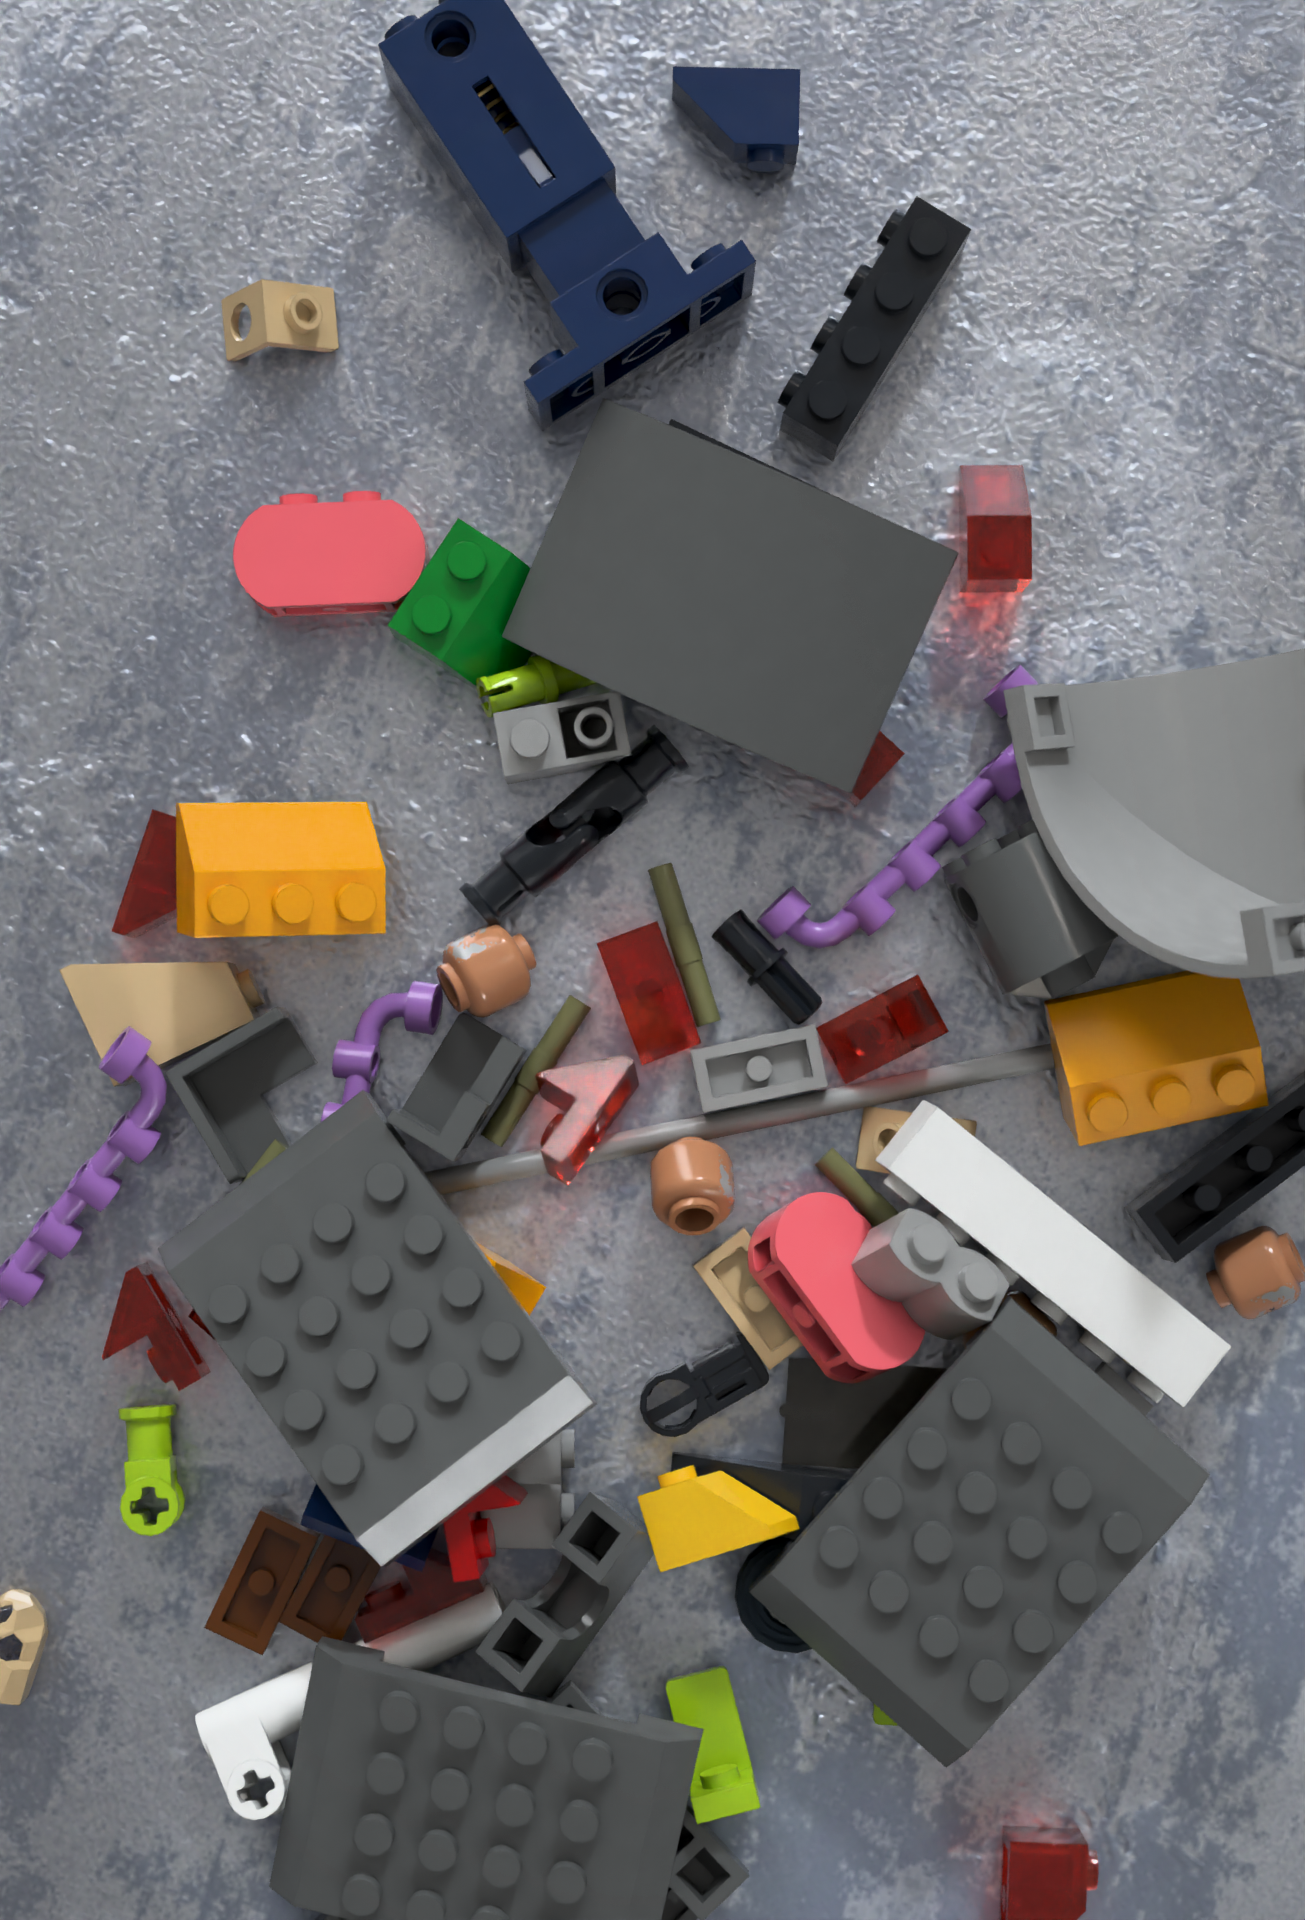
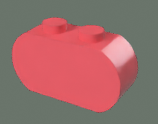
M375 491L347 492L343 494V502L318 503V496L313 494L295 493L282 495L279 497L280 504L262 505L247 517L237 533L233 549L235 572L241 585L260 608L274 617L397 612L430 561L427 543L413 515L393 500H381V493Z
M815 1192L797 1198L760 1222L750 1239L748 1268L750 1274L825 1376L842 1383H860L892 1370L910 1360L919 1349L925 1335V1330L909 1316L902 1302L891 1301L876 1294L862 1282L854 1271L851 1264L869 1230L872 1229L869 1221L863 1215L856 1212L847 1199L832 1193Z

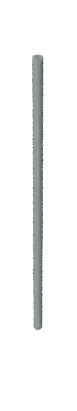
M1051 1043L424 1173L439 1194L443 1195L661 1150L672 1142L684 1137H698L703 1140H710L1055 1068Z

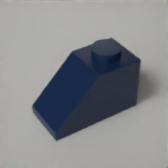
M673 66L672 100L733 163H747L748 169L758 172L779 171L784 168V164H796L799 147L800 69Z

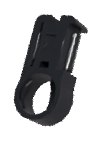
M742 1332L735 1333L739 1342L735 1344L732 1341L726 1343L691 1363L693 1368L689 1369L686 1361L670 1370L655 1374L646 1382L641 1392L640 1411L644 1422L652 1431L669 1437L686 1434L701 1421L768 1383L769 1374ZM668 1379L680 1380L689 1386L682 1393L648 1411L647 1397L650 1396L653 1388L660 1382ZM697 1399L696 1409L693 1410L690 1417L683 1423L675 1426H663L657 1423V1421Z

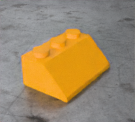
M367 802L176 803L177 933L193 938L386 934V869Z
M1186 970L1044 1001L1062 1115L1079 1146L1269 1106L1261 1046L1239 978L1213 977Z

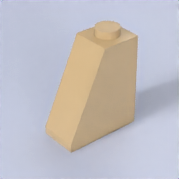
M227 961L70 964L59 970L101 1060L117 1037L130 1026L151 1041V1046L146 1054L163 1069L207 1048L258 1018L260 1015L256 1007L265 1003L261 990L251 971L247 969L239 972L236 964ZM130 1075L125 1082L120 1084L110 1077L113 1086H127L137 1081Z

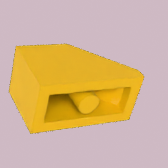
M694 1465L657 1476L660 1489L637 1496L660 1572L800 1529L795 1515L721 1470L699 1477Z

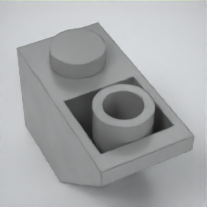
M616 691L493 713L503 774L507 784L568 774L631 755L621 695Z

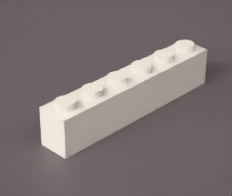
M922 1100L875 1159L877 1163L890 1172L883 1182L888 1188L913 1207L922 1198L936 1209L939 1214L935 1219L948 1229L959 1245L963 1247L971 1238L989 1253L985 1257L1000 1269L1010 1286H1013L1020 1277L1035 1289L1037 1293L1030 1300L1033 1305L1060 1326L1069 1317L1082 1327L1085 1333L1078 1341L1108 1365L1116 1356L1129 1365L1133 1371L1126 1380L1155 1403H1158L1166 1395L1184 1408L1232 1347L937 1106Z

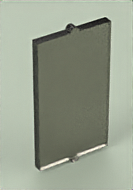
M788 1357L786 1403L781 1404L779 1407L780 1415L785 1417L782 1464L859 1469L947 1371L948 1367L900 1365L864 1382L842 1383L826 1377L814 1359Z

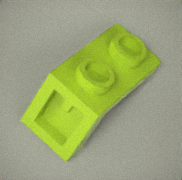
M717 1666L668 1679L666 1681V1692L674 1722L703 1729L690 1788V1799L697 1824L761 1808L758 1788L727 1668L725 1666Z

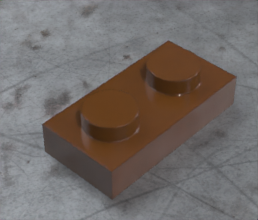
M262 1507L204 1628L263 1655L321 1534Z
M325 1535L284 1610L279 1623L316 1643L319 1642L322 1636L342 1641L381 1566L366 1550Z

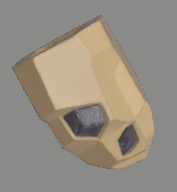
M12 1589L0 1595V1704L18 1706L28 1698L49 1633L44 1608L32 1593L21 1589Z

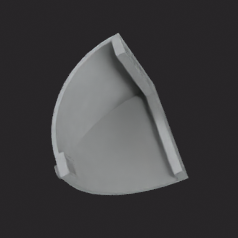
M1305 648L1233 663L1145 677L1065 685V683L1022 685L1004 690L1008 714L1007 725L1012 737L1022 789L1033 821L1047 851L1065 880L1083 903L1106 926L1131 945L1152 957L1195 973L1213 977L1248 979L1305 971Z

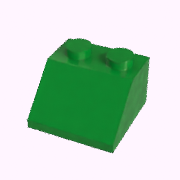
M458 518L389 622L388 627L395 638L477 690V678L488 677L525 666L529 657L533 654V652L502 637L531 568L513 553ZM498 692L492 695H488L486 697L489 698L491 696L499 695L505 692Z

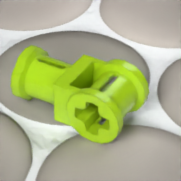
M176 1404L118 1409L119 1419L126 1422L128 1460L124 1462L126 1490L121 1497L120 1504L122 1519L129 1529L139 1535H157L163 1533L178 1521L185 1508L186 1497L183 1487L178 1482L176 1454L173 1455L171 1417L177 1414ZM150 1487L155 1488L157 1498H167L169 1507L158 1514L157 1520H152L149 1509H139L138 1500L149 1494Z

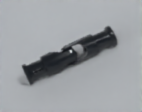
M655 725L646 731L647 738L631 750L630 756L623 757L618 762L615 760L607 762L550 813L533 824L499 853L501 860L473 884L465 883L459 888L490 926L495 924L501 926V918L529 894L537 897L567 872L581 857L648 803L647 795L675 771L682 773L689 767L679 751ZM594 810L590 820L586 822L582 815ZM561 835H563V837H564L565 839H563V840L560 841V842H556L557 839H558Z

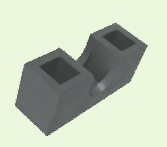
M592 1492L588 1493L552 1544L553 1547L562 1553L560 1564L552 1578L531 1598L527 1600L513 1598L475 1651L523 1693L550 1698L554 1695L654 1555L645 1523L619 1502Z

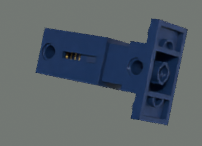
M439 0L438 6L421 17L417 18L416 15H410L396 22L386 32L385 40L379 43L378 47L390 90L511 272L513 273L525 265L550 303L553 335L566 354L564 355L560 349L548 353L529 369L531 377L524 381L528 410L543 432L750 297L753 289L756 260L742 239L728 249L720 243L699 255L691 264L693 271L687 275L660 233L657 232L645 240L617 199L616 168L506 2L504 0ZM619 307H627L634 310L627 315H617L611 312Z

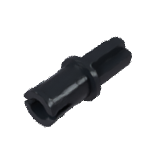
M742 909L729 917L713 933L711 937L750 976L747 983L751 987L757 983L793 1023L799 1025L805 1022L820 1008L822 1004L821 997L785 959V956L788 954L783 947L778 951L756 928Z

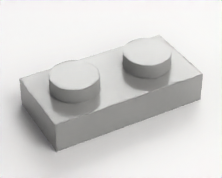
M815 1024L690 1050L703 1113L828 1087Z

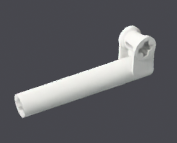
M490 1582L352 1644L385 1651L383 1659L385 1663L424 1672L479 1646L506 1608L494 1583ZM313 1661L235 1695L195 1715L201 1741L209 1758L216 1767L228 1802L233 1810L243 1818L259 1820L279 1814L284 1810L292 1769L280 1739L300 1730ZM257 1776L259 1778L271 1777L274 1782L275 1788L266 1794V1799L264 1797L253 1799L250 1795L249 1788L257 1783Z

